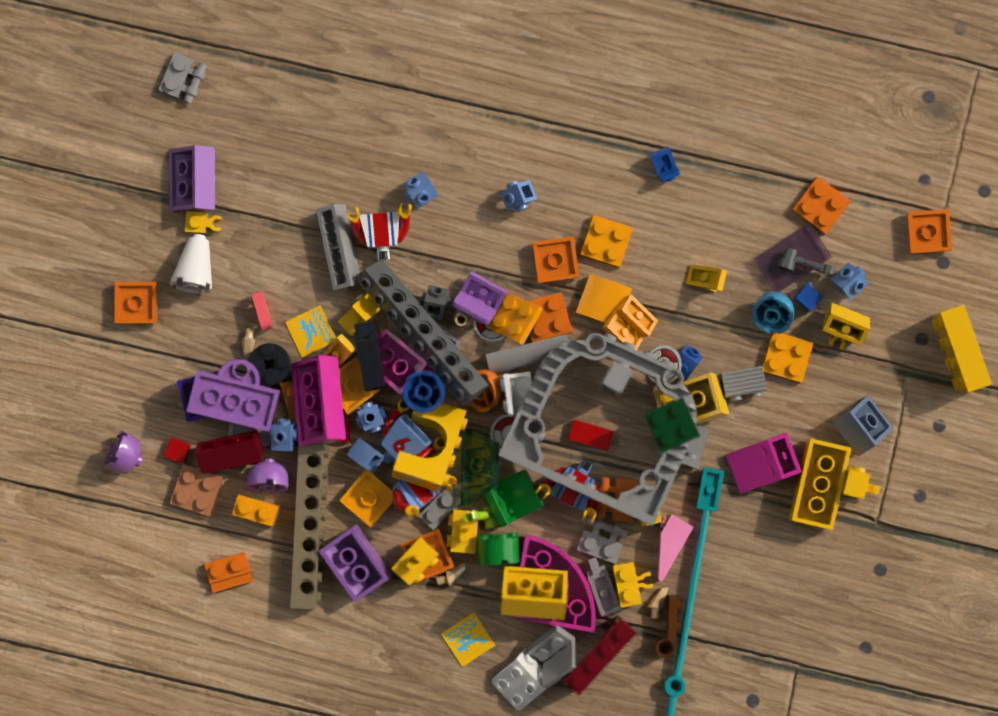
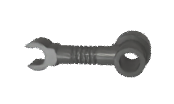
M785 248L783 257L779 259L777 265L783 271L793 272L795 264L829 277H832L835 269L834 266L796 256L797 251L792 248Z

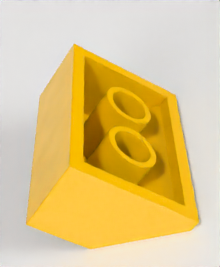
M504 566L501 615L564 620L567 602L568 571Z

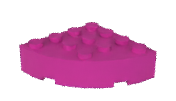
M525 534L520 567L568 571L565 619L511 616V618L595 633L596 613L594 599L589 583L581 569L568 554L556 545L540 537Z

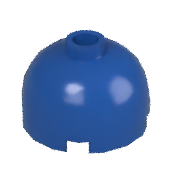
M418 371L406 379L407 381L402 393L403 399L409 408L420 413L432 412L440 407L445 400V384L434 372Z

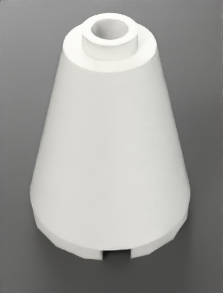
M194 234L193 237L188 238L170 280L171 287L175 284L177 290L193 294H199V290H205V294L211 292L209 241L205 239L204 235Z

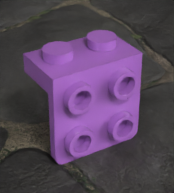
M471 271L452 305L460 313H467L474 317L478 323L489 324L508 291Z

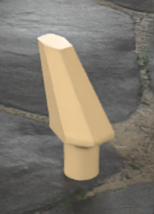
M246 328L245 337L242 338L243 360L249 361L255 344V339H253L254 329Z
M465 563L446 571L444 576L436 577L437 584L443 585L448 583L450 587L466 571Z
M669 587L660 588L649 603L648 607L651 608V618H659L660 608H664Z

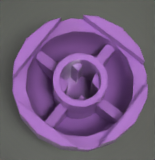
M120 431L116 436L119 438L118 442H112L104 461L107 465L104 468L115 473H127L134 466L138 467L143 456L140 455L141 446L137 438L130 433Z
M267 458L263 459L262 462L256 463L251 467L247 475V490L262 494V490L269 491V494H280L286 492L289 486L286 469L279 463H275L274 459Z

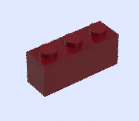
M254 430L198 442L194 454L202 474H215L220 470H233L243 465H255L262 462L265 451L258 431Z

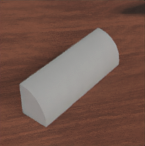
M332 204L316 209L333 290L361 286L358 282L361 275L350 223L347 217L346 204Z
M567 334L485 354L489 370L499 374L539 364L550 351L563 343L569 342Z

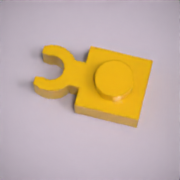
M186 211L185 232L207 234V228L220 232L221 228L214 227L213 224L216 220H222V217L215 215L209 219L207 212Z

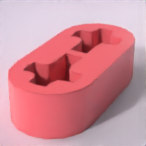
M263 291L252 293L262 331L273 329Z

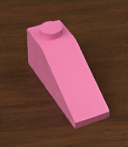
M672 514L669 517L664 516L659 525L662 529L659 536L657 579L660 581L664 580L693 529V526Z

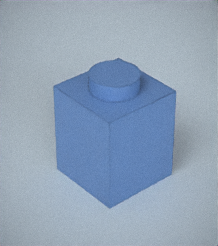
M360 438L351 446L347 456L372 473L376 471L385 458L382 453Z

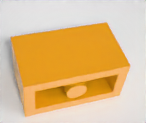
M238 494L232 515L265 525L275 526L280 505Z

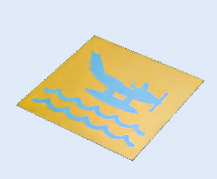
M321 305L285 322L301 357L333 343L336 339Z
M474 612L441 633L462 667L496 646Z

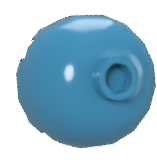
M780 292L763 294L752 308L754 324L758 329L768 334H771V332L781 334L787 331L794 320L795 309L792 301Z

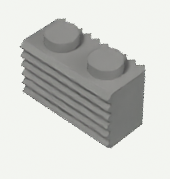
M763 366L720 373L724 396L729 398L730 401L741 400V395L750 394V398L763 396L762 391H767Z

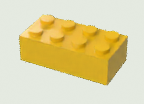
M965 305L932 315V327L935 332L938 331L940 337L938 339L941 351H945L947 357L945 364L947 369L952 371L954 389L958 390L959 394L992 385Z
M807 438L800 467L802 472L798 475L788 520L833 530L851 453L850 447Z

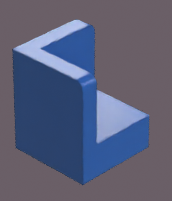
M810 282L806 283L793 299L808 313L814 310L816 304L823 297L811 287L812 284Z

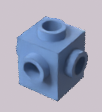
M424 171L402 184L406 190L403 193L409 204L413 202L417 209L439 196Z
M530 180L521 183L518 181L511 182L506 185L507 189L500 192L507 211L516 209L517 212H521L529 208L527 204L537 200Z
M849 262L830 279L836 289L850 301L869 284L864 277L866 273L859 266L855 268Z
M372 402L360 406L361 410L357 411L359 416L355 417L359 429L364 428V431H370V434L382 430L381 426L384 425V419H387L383 407L379 408L378 404L373 405ZM368 414L374 415L375 419L372 422L367 420Z
M278 419L276 423L271 425L268 432V437L271 440V450L292 451L298 447L297 422H290V419Z

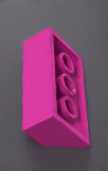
M318 355L292 363L291 369L299 446L328 444L345 440L338 357Z

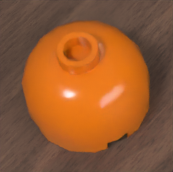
M480 369L477 370L478 373L489 385L481 396L467 405L476 408L477 410L475 411L487 412L500 403L503 392L501 390L500 377L490 370Z

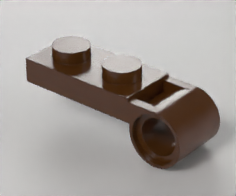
M668 594L666 637H660L654 643L656 653L663 658L670 657L674 653L676 633H680V621L677 620V612H681V600L678 599L676 594ZM662 642L670 644V649L666 653L659 651V645Z

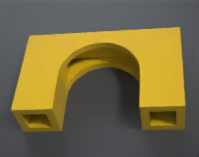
M444 403L432 412L420 413L413 410L411 420L414 423L436 430L444 440L445 449L433 458H421L399 451L392 477L440 493L441 487H446L450 476L446 474L448 467H453L456 456L452 455L454 448L459 449L462 437H459L460 430L465 431L468 419L465 418L466 410Z

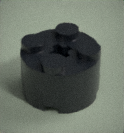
M262 344L255 348L249 357V362L255 366L259 373L261 384L268 386L279 385L285 382L291 374L292 360L290 354L277 344ZM274 360L275 368L267 370L268 365L266 362Z

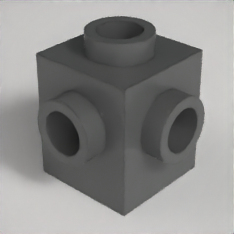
M428 285L427 293H422L420 304L424 305L423 308L432 319L443 320L445 310H449L451 298H448L449 289Z

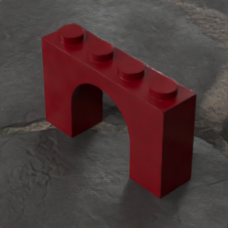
M619 615L604 630L605 634L594 648L580 662L577 663L575 661L573 671L562 677L563 682L578 696L582 694L637 634Z

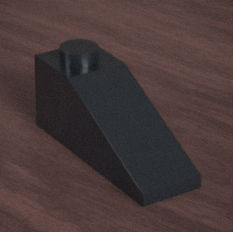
M375 321L355 324L356 347L364 390L370 391L386 388L381 331Z

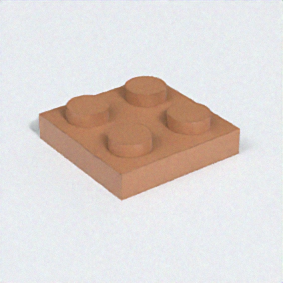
M183 464L170 504L210 517L223 476L209 473L202 474L199 468Z

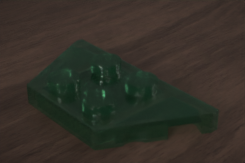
M466 427L465 431H462L460 507L468 508L499 484V442Z

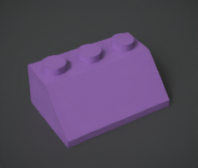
M193 145L169 149V211L196 212L215 210V147Z
M358 524L319 550L355 603L393 576Z

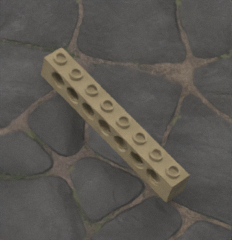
M325 444L299 446L290 604V608L317 609V605H321L322 592H318V584H322L323 571H319V563H323L324 558L319 550L320 542H324L325 529H321V523L326 518V508H322V503L327 498V487H323L324 479L328 477V466H324L325 458L329 457V445ZM312 455L317 456L319 459V464L314 468L308 464V458ZM310 476H314L318 480V485L315 488H310L307 485V479ZM309 497H313L317 501V506L314 509H309L306 506V500ZM312 518L315 521L316 526L313 530H308L305 527L306 519ZM310 539L314 542L315 547L312 551H307L304 548L305 540ZM309 560L313 563L314 568L311 572H306L303 569L304 561ZM308 581L312 584L313 589L310 593H305L302 590L301 585L303 582Z

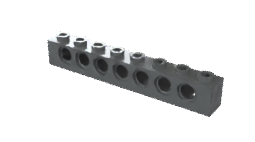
M380 260L364 269L358 279L362 288L368 292L374 302L387 315L388 319L395 324L401 334L411 343L415 351L422 356L428 366L440 377L442 382L454 394L455 398L465 406L481 396L489 384L387 264Z

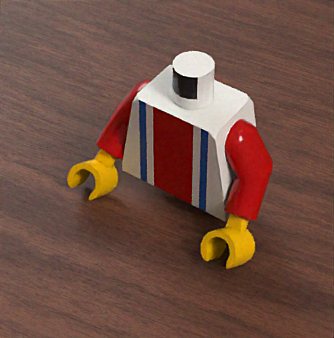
M401 203L398 212L360 215L357 207H355L357 213L351 215L349 209H347V217L350 220L353 233L360 243L368 246V249H377L379 261L390 260L389 248L398 247V243L403 242L409 231L411 204H409L408 210H403Z

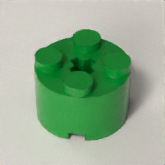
M518 532L477 535L478 565L519 563Z

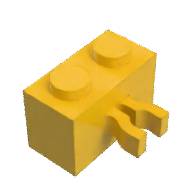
M831 303L823 319V331L832 334L829 338V344L833 345L834 341L840 337V349H844L846 340L862 346L870 330L869 317Z
M850 466L846 470L841 494L864 499L866 492L879 495L881 486L868 483L870 474L865 473L866 469Z
M454 509L453 514L449 513L448 526H452V535H447V547H451L450 552L476 554L478 520L466 523L463 515L472 511Z
M420 537L391 569L409 586L413 582L417 585L425 576L422 572L427 567L431 569L439 561L436 558L439 553Z
M633 561L613 564L612 569L620 607L642 604L639 588H653V583L645 584L644 582L638 583V581L643 580L646 576H651V572H644L640 576H636Z

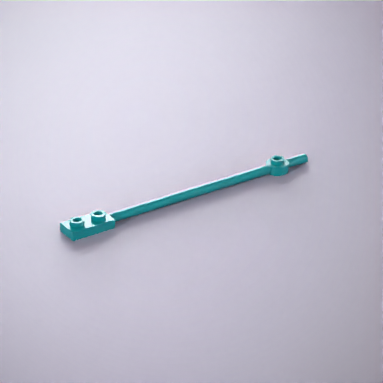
M703 467L696 504L697 509H702L673 675L669 676L664 683V688L669 694L665 716H674L677 697L681 696L686 689L685 681L681 678L710 511L717 512L724 476L723 470ZM673 682L678 683L677 689L671 688Z

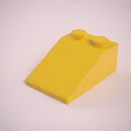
M708 373L682 383L694 400L697 424L730 415L719 375ZM659 390L654 391L658 408L673 402L672 398L665 396Z

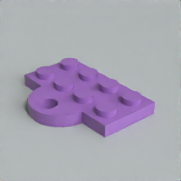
M234 359L225 363L219 370L218 375L197 370L187 412L269 432L280 390L259 385L260 377L255 366L249 361ZM243 364L247 367V373L244 376H238L235 373L237 365Z

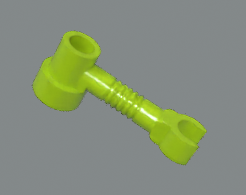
M490 506L482 508L480 512L474 510L471 513L463 514L466 523L484 520L485 529L500 526L496 522Z

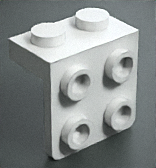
M531 372L503 374L504 379H500L501 390L506 392L507 400H503L504 412L509 413V416L517 415L532 383Z
M526 648L491 681L518 711L523 709L546 689L543 687V666L535 657L528 653Z

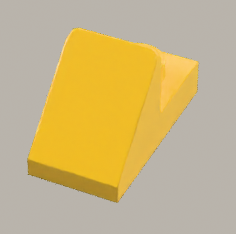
M691 264L686 284L712 292L722 291L727 271Z
M366 294L352 306L338 323L353 337L355 335L354 325L369 322L381 308L369 294Z
M341 334L322 356L338 357V366L340 368L355 353L356 348Z

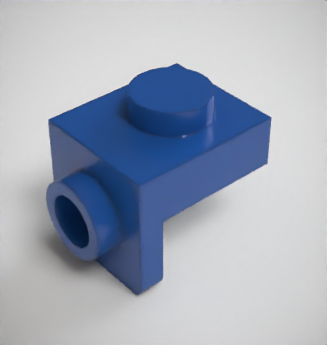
M668 146L649 154L656 175L661 182H670L681 174L676 167Z
M685 345L679 354L682 363L681 373L683 374V381L687 380L703 357L697 349Z

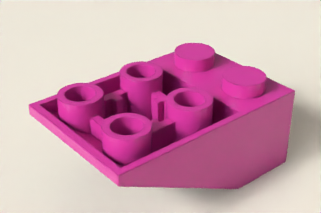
M787 433L776 435L725 454L740 494L802 472Z

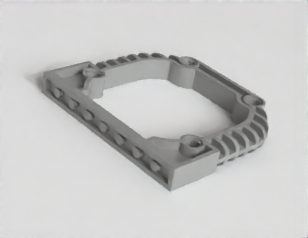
M594 333L589 335L586 340H573L557 346L541 362L500 450L499 456L653 526L691 440L663 452L654 470H646L640 475V485L620 493L618 500L596 491V486L584 481L583 484L576 482L577 477L567 472L563 476L541 466L544 456L541 452L538 438L543 435L545 425L540 419V415L557 377L567 364L579 357L592 362L609 358L616 362L619 360L624 361L630 365L631 369L655 379L658 390L665 396L672 398L673 401L683 397L696 425V406L690 392L682 384L683 374L673 367L674 363L665 359L662 362L654 359V354L645 350L643 353L636 351V346L628 342H624V344L616 342L617 338L608 333H605L604 336ZM598 339L601 342V348L593 350L589 345L590 341ZM675 374L678 377V383L670 385L667 382V376ZM532 422L539 423L541 427L540 431L536 434L528 430V426ZM648 474L653 475L656 479L655 484L651 487L644 483V478Z

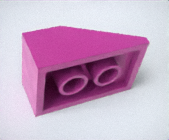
M388 329L384 330L381 334L385 383L403 398L402 390L407 381L406 379L411 374L425 370L434 371L415 351Z

